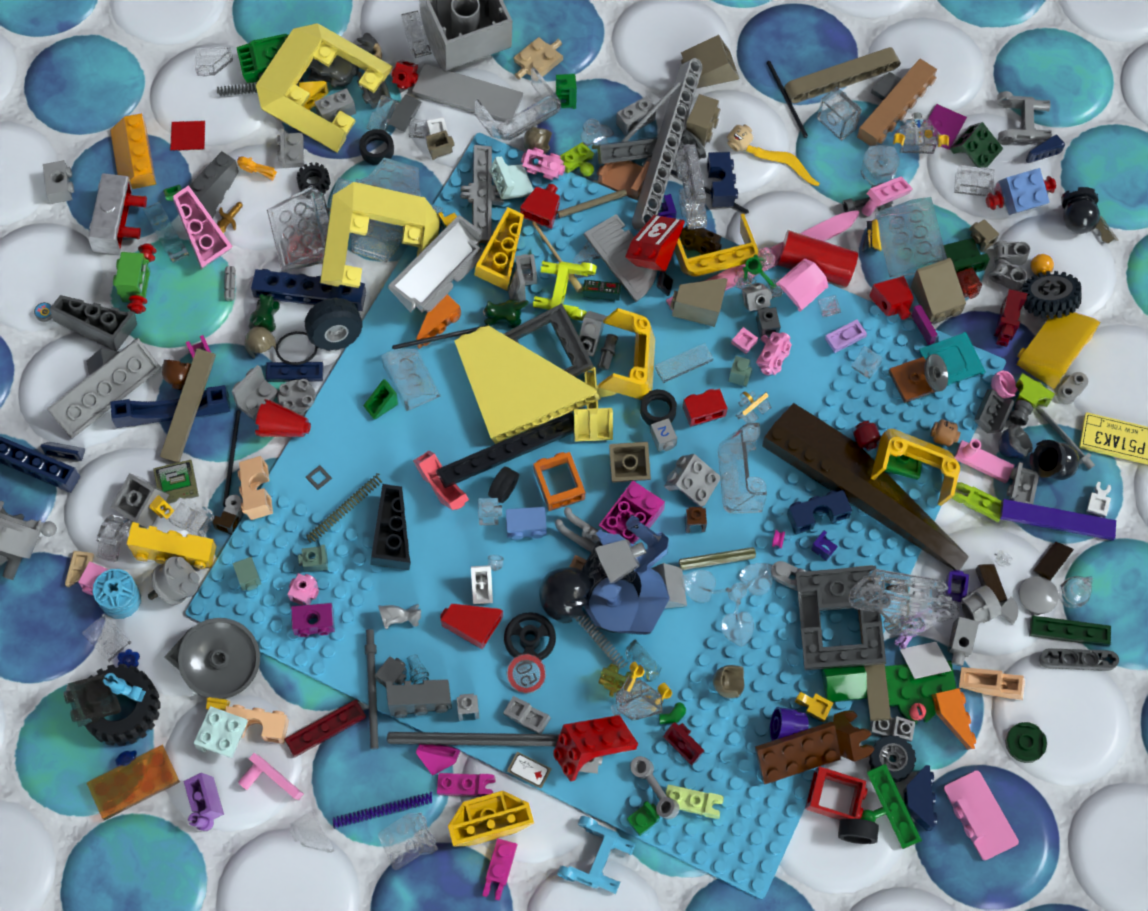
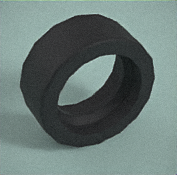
M373 129L367 131L360 139V153L366 162L373 165H381L392 158L394 144L391 135L386 131ZM376 140L387 144V149L378 154L370 153L366 149L370 142Z
M656 389L649 391L641 400L640 414L642 419L650 426L653 423L668 418L672 422L676 416V400L671 393L665 390ZM653 400H662L669 405L670 410L666 416L655 417L650 415L647 406Z
M842 819L839 822L838 838L857 844H875L878 842L879 825L863 819Z

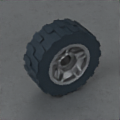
M892 735L884 736L873 746L874 751L869 755L871 770L886 763L894 782L898 783L901 780H905L915 767L916 753L912 745L906 739ZM892 755L896 762H891L889 757Z

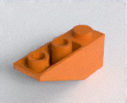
M448 294L432 311L427 312L416 340L433 337L437 334L440 335L446 330L448 325L459 320L461 316L460 306ZM430 342L419 344L417 347L420 349L423 346H427Z
M960 688L932 694L938 717L967 750L975 749L976 737L970 730L971 718L969 713L965 711L964 704H966L964 693L960 692Z

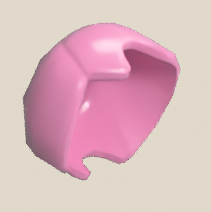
M1002 370L992 377L991 388L1000 397L1006 399L1015 396L1018 388H1016V382L1012 374Z

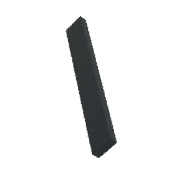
M572 412L443 466L437 469L436 473L445 488L574 433V416Z

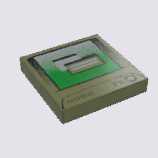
M192 460L153 468L157 488L169 494L166 500L168 504L199 497Z

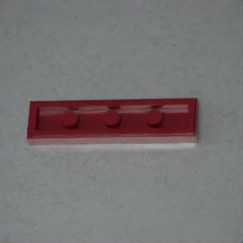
M357 699L284 740L295 758L367 717Z

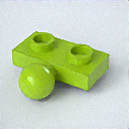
M583 142L560 155V159L564 161L563 165H565V172L567 174L580 167V172L583 176H591L593 174L594 166L587 161L594 157V153Z

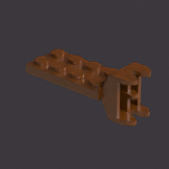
M848 710L834 714L833 722L831 721L755 746L761 780L765 785L841 760V756L854 762L864 759L872 754L874 747L867 744L859 746L861 741L867 740L871 732L868 729H859L852 726L850 722L857 717V714L854 711Z

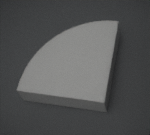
M1010 597L1001 607V616L1013 625L1018 617V606L1015 600Z

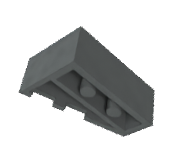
M423 680V683L412 685L411 681H404V685H392V681H386L388 707L391 716H395V718H404L407 714L414 713L418 716L425 715L429 711L443 713L447 712L448 709H452L448 680Z

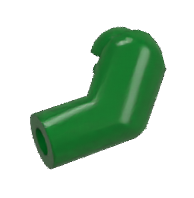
M678 702L674 705V709L670 714H659V724L679 723L686 714L685 705Z

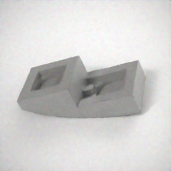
M515 696L512 697L503 712L508 718L537 734H542L551 719L548 714L533 708L529 703Z

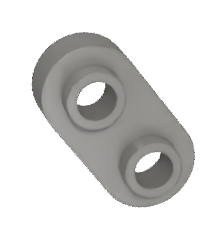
M1081 372L1073 373L1058 389L1056 394L1058 401L1062 404L1073 403L1088 385L1087 376Z

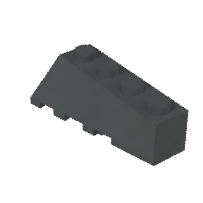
M223 151L189 185L212 218L216 214L218 205L222 203L226 191L230 189L239 172L236 160Z

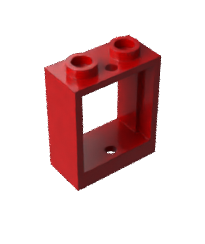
M819 766L813 773L805 809L837 820L847 818L861 819L863 813L861 803L866 798L868 791L865 788L867 781ZM825 779L855 788L849 815L819 805Z

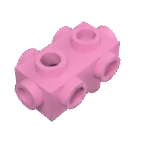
M535 147L533 150L528 149L527 153L524 152L521 162L523 163L522 166L527 168L526 172L534 175L537 172L544 174L543 178L552 181L554 178L558 179L559 175L562 176L564 174L565 165H563L564 161L560 159L561 156L553 153L550 156L543 154V150ZM534 159L539 160L538 165L533 164Z
M772 332L770 337L766 335L761 337V341L766 345L756 363L763 374L770 376L776 375L781 371L782 362L789 356L792 346L789 341L791 337L788 334Z

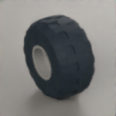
M343 298L325 299L316 303L309 310L304 321L305 330L310 342L316 347L327 351L348 347L356 341L363 327L358 308H356L355 304Z

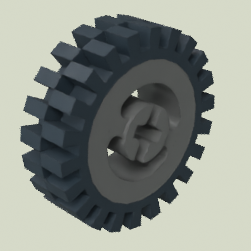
M1046 271V275H1043L1042 272L1038 273V277L1036 275L1031 276V279L1028 278L1022 287V292L1027 293L1023 306L1025 310H1028V313L1032 314L1034 312L1036 317L1041 314V318H1046V315H1049V319H1054V315L1062 318V314L1068 316L1069 311L1074 313L1082 302L1080 281L1078 282V279L1076 277L1073 278L1071 274L1066 276V272H1062L1061 275H1059L1058 271H1054V274Z

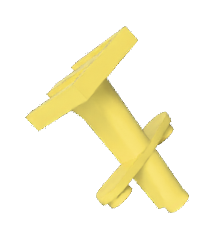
M595 367L584 372L585 383L595 388L600 397L616 394L615 392L598 388ZM597 400L586 405L587 409H574L575 442L613 440L612 408H598Z

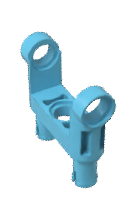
M581 816L578 825L586 829V832L603 838L600 849L589 874L571 866L569 868L560 866L557 875L574 882L575 880L594 889L600 887L616 894L620 881L604 876L603 869L612 849L616 848L632 855L636 843L619 837L618 832L599 825L592 818Z

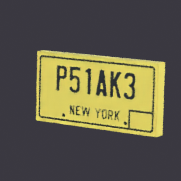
M1086 412L1079 448L1148 465V427Z

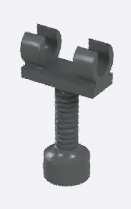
M870 197L853 201L851 198L843 200L844 212L855 211V208L864 206ZM893 201L878 206V211L881 212L882 210L892 208L891 204H894Z

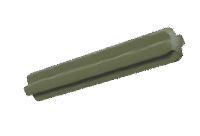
M754 547L682 558L679 559V567L682 570L754 559L756 551Z

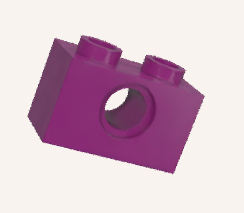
M332 603L291 606L292 630L295 636L308 637L310 634L329 635L330 632H335ZM312 618L318 619L315 624H309L308 622Z

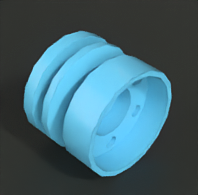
M110 569L104 571L93 584L94 598L102 611L109 617L114 619L127 618L134 614L141 604L140 590L132 576L124 570Z

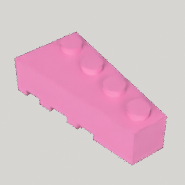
M189 185L173 196L174 204L202 270L231 250L233 246Z

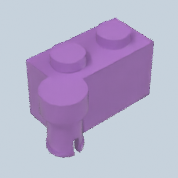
M199 773L183 781L191 811L194 812L189 815L188 821H191L189 822L191 826H196L201 831H209L214 825V819L224 815L214 777Z

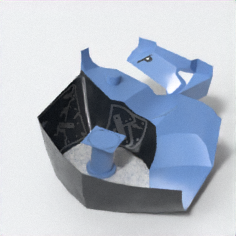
M630 515L631 517L626 523L627 529L647 544V553L637 557L640 564L638 568L619 581L610 583L595 548L626 539L619 534L605 533L600 529L596 533L600 540L595 545L582 568V571L586 573L591 582L590 590L585 596L587 603L584 605V608L599 629L618 634L647 635L652 633L670 599L663 578L658 572L651 569L655 563L668 553L669 538L662 532L656 534L639 522L638 517Z

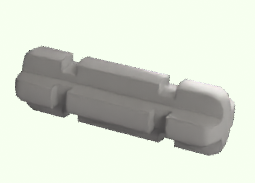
M227 266L225 268L224 298L226 301H233L235 299L236 270L234 266Z

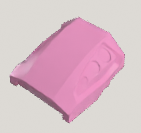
M803 259L776 283L798 307L797 310L799 312L828 288L827 277L814 262Z

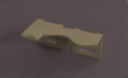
M1100 216L1096 229L1101 232L1102 241L1110 243L1114 239L1119 241L1103 217Z

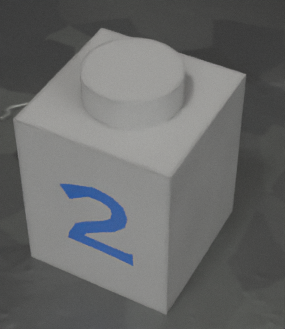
M669 418L651 424L650 433L658 452L673 449L677 444V436Z

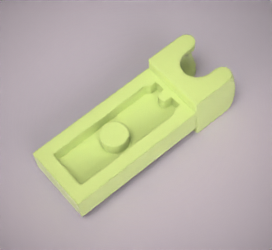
M668 784L666 796L678 802L679 810L705 815V817L714 819L720 818L719 810L713 809L712 806L714 804H723L724 797L722 795L704 793Z

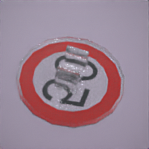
M521 654L513 658L506 672L507 681L515 691L523 694H530L539 690L545 683L547 675L545 665L541 659L531 654Z

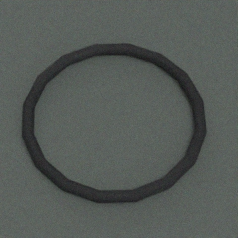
M300 331L287 333L286 335L281 337L279 341L276 343L275 351L277 357L282 362L287 363L289 365H300L307 363L308 361L313 359L318 349V347L315 346L314 353L311 355V357L304 361L289 362L287 360H284L280 356L278 351L279 344L283 339L290 335L303 334L307 336V333Z

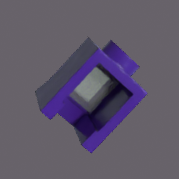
M960 570L949 571L946 576L943 599L961 602L962 598L967 596L969 574H964Z

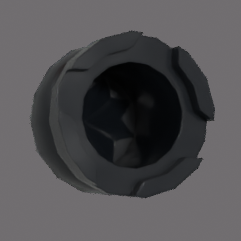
M1078 187V191L1069 193L1068 190L1062 194L1061 204L1065 209L1063 219L1067 228L1077 234L1088 233L1098 225L1100 211L1097 206L1099 201L1098 193H1095V189Z
M1042 440L1036 444L1038 446L1035 448L1034 453L1030 454L1031 469L1042 478L1066 480L1072 477L1079 468L1080 459L1077 451L1066 443Z

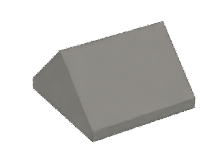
M665 563L651 568L661 575L667 587L670 599L665 608L687 606L682 568Z

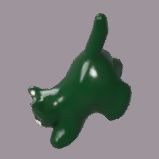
M260 294L256 310L250 315L248 327L249 329L264 327L273 332L276 329L274 314L280 309V304L277 301L274 302L271 295L264 296Z
M510 299L499 304H493L488 301L483 310V314L488 317L484 320L485 325L492 326L499 322H506L510 328L518 327L521 324V309L526 307L528 300L519 302L518 300Z

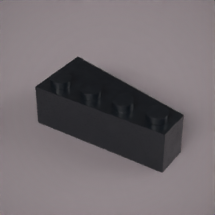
M382 484L370 565L409 570L411 561L402 486Z

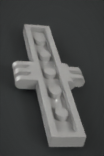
M474 145L473 183H469L468 186H461L460 197L468 199V202L472 203V225L482 231L479 243L488 244L491 238L492 205H503L504 200H501L496 186L492 185V175L489 171L492 166V147Z

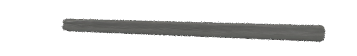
M388 732L387 742L389 744L556 746L559 734Z

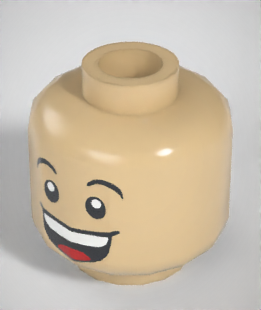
M745 124L743 126L736 125L727 136L729 147L737 152L739 150L744 151L753 140L752 129Z

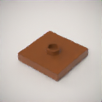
M924 357L889 369V373L904 403L936 392L929 386L925 378L924 367L926 360Z

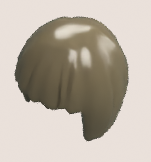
M536 127L528 129L523 139L525 149L533 150L535 147L543 150V154H546L550 150L548 144L552 132Z
M254 327L245 336V348L254 359V353L266 352L272 346L276 349L275 337L264 327Z
M726 665L719 668L712 680L715 690L725 698L740 697L744 690V668L738 665Z

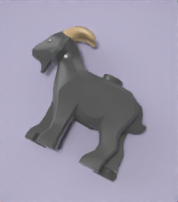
M364 33L363 37L357 38V41L362 43V45H357L358 47L382 59L381 47L374 37L369 33ZM338 55L329 67L321 65L317 60L313 59L309 65L311 72L308 81L330 82L333 88L337 86L343 87L352 82L354 75H358L359 67Z

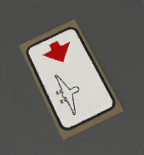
M517 752L507 772L542 788L551 768Z

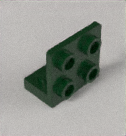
M980 122L970 125L951 146L950 150L953 154L965 152L980 172H983L1003 150V147L986 125Z
M973 238L939 247L943 260L951 258L957 277L986 270L990 260L987 253L982 255L979 253Z

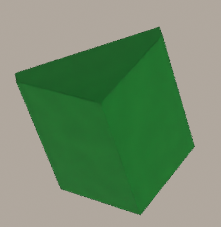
M864 666L821 669L827 700L841 702L867 699V672Z

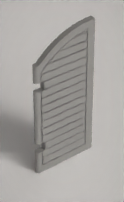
M616 214L586 231L583 235L633 300L637 302L650 290L659 270L637 267L625 257L634 236L629 230L623 231L622 228L626 225Z

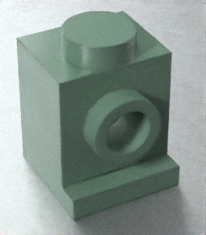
M735 356L729 382L747 387L752 368L749 367V359Z
M325 545L302 548V554H298L299 566H303L304 572L328 570Z

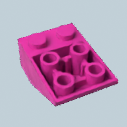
M632 481L599 524V527L610 534L621 535L634 545L640 538L627 529L626 523L631 517L630 515L638 517L639 522L650 528L664 511L665 501L635 481Z

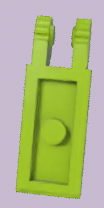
M962 482L957 483V490L969 495L966 497L955 492L952 497L953 500L958 503H964L963 505L996 522L1000 521L1001 500L974 486L971 487Z

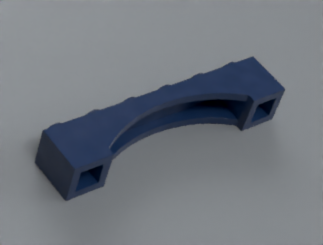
M222 385L208 387L204 390L195 417L231 412L229 394L226 386ZM180 398L165 401H131L130 399L111 401V418L116 428L170 421L173 419Z

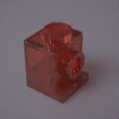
M971 267L956 273L964 298L969 297V299L977 297L982 288V283L974 269Z

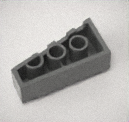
M60 295L50 307L54 322L114 351H118L137 326L135 312H123L115 307L110 309L102 307L101 304L84 303V300Z

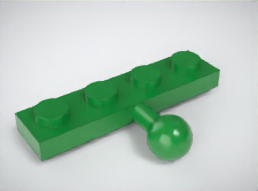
M886 763L867 771L883 807L874 811L869 809L863 810L861 819L875 822L877 818L887 815L902 849L921 842L922 839Z

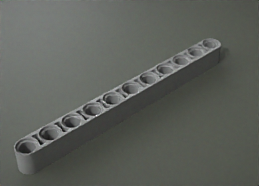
M696 58L685 62L679 68L675 84L681 82V85L670 97L633 215L632 225L637 231H640L653 215L658 216L702 72V63Z

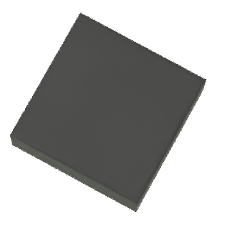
M319 465L306 476V479L319 490L332 477ZM320 470L326 479L317 484L311 477Z

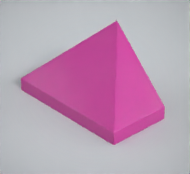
M419 744L416 754L433 776L455 764L460 755V750L444 745Z

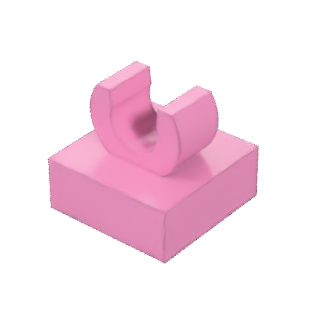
M743 327L732 339L731 344L747 354L758 341V337Z

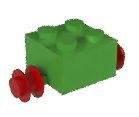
M147 243L138 247L140 253L121 252L120 259H117L116 262L117 275L113 277V285L116 286L117 294L120 295L122 302L129 303L127 308L135 312V314H141L146 311L144 305L148 302L146 293L150 277L148 264L155 261L153 254L157 252L153 245Z

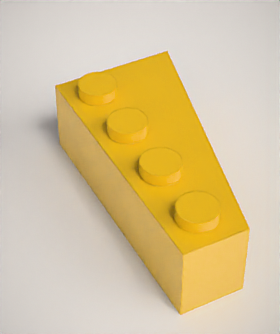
M507 207L475 267V276L506 291L508 290L524 214Z
M135 522L131 524L127 541L133 556L139 561L155 560L157 563L164 564L171 557H182L190 565L198 569L212 568L216 551V544L213 539L191 534L183 537L182 534L172 530L164 533L157 530V527L149 526L148 529L140 528L139 523Z

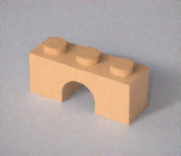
M261 456L239 462L240 470H238V477L241 481L239 491L243 498L241 503L242 512L247 514L251 520L273 514L271 496L264 488L257 490L259 485L270 481L267 463Z
M241 705L226 706L225 712L245 718L248 721L241 738L245 737V732L250 725L260 724L263 726L261 736L264 741L284 744L289 719L284 712L273 711L270 713L265 712L261 708L249 710Z

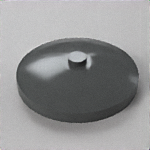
M212 618L194 626L182 640L178 652V667L184 682L195 693L206 698L226 699L241 693L252 683L260 665L259 646L253 634L241 623L227 618Z

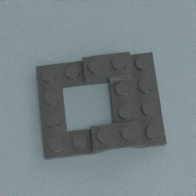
M876 566L796 572L804 669L816 670L886 664ZM860 608L863 644L823 647L820 611Z

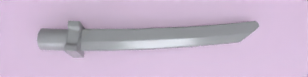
M1037 407L1036 411L1067 444L1077 451L1080 458L1079 464L1084 463L1089 470L1092 469L1095 464L1090 459L1091 454L1084 455L1043 409Z

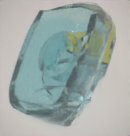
M634 639L626 647L627 660L630 664L632 662H636L638 666L641 664L644 668V681L652 682L659 677L662 668L640 643Z

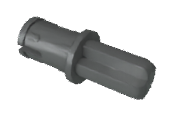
M607 334L604 347L601 349L602 354L598 367L603 371L609 369L612 357L615 356L614 350L618 337L614 334Z

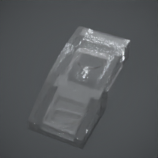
M381 95L376 111L372 112L366 128L369 130L381 129L386 131L389 126L388 122L399 102L386 95Z

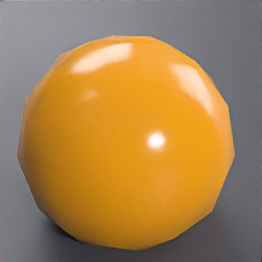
M1038 254L1032 259L1030 267L1035 275L1038 276V273L1041 272L1043 275H1046V271H1050V273L1053 271L1054 262L1049 255Z

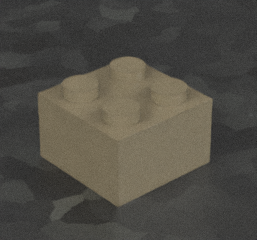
M699 94L687 120L686 130L698 137L705 148L706 143H710L712 139L713 128L716 129L718 126V117L721 109L718 108L719 100Z

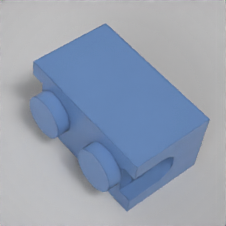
M545 507L506 509L507 538L520 540L523 537L538 539L546 536Z

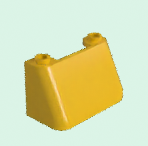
M1070 311L1068 316L1062 314V318L1054 315V319H1049V315H1047L1048 320L1026 349L1022 348L1017 355L1020 359L1016 365L1055 389L1083 347L1093 337L1101 323L1097 319Z

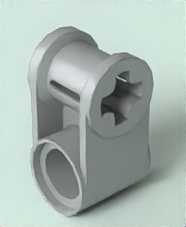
M998 241L994 243V249L996 250L995 263L1001 258L1017 265H1022L1027 261L1030 246L1026 242Z
M998 259L995 269L989 274V278L995 283L1019 291L1026 281L1027 273L1024 269L1004 259Z

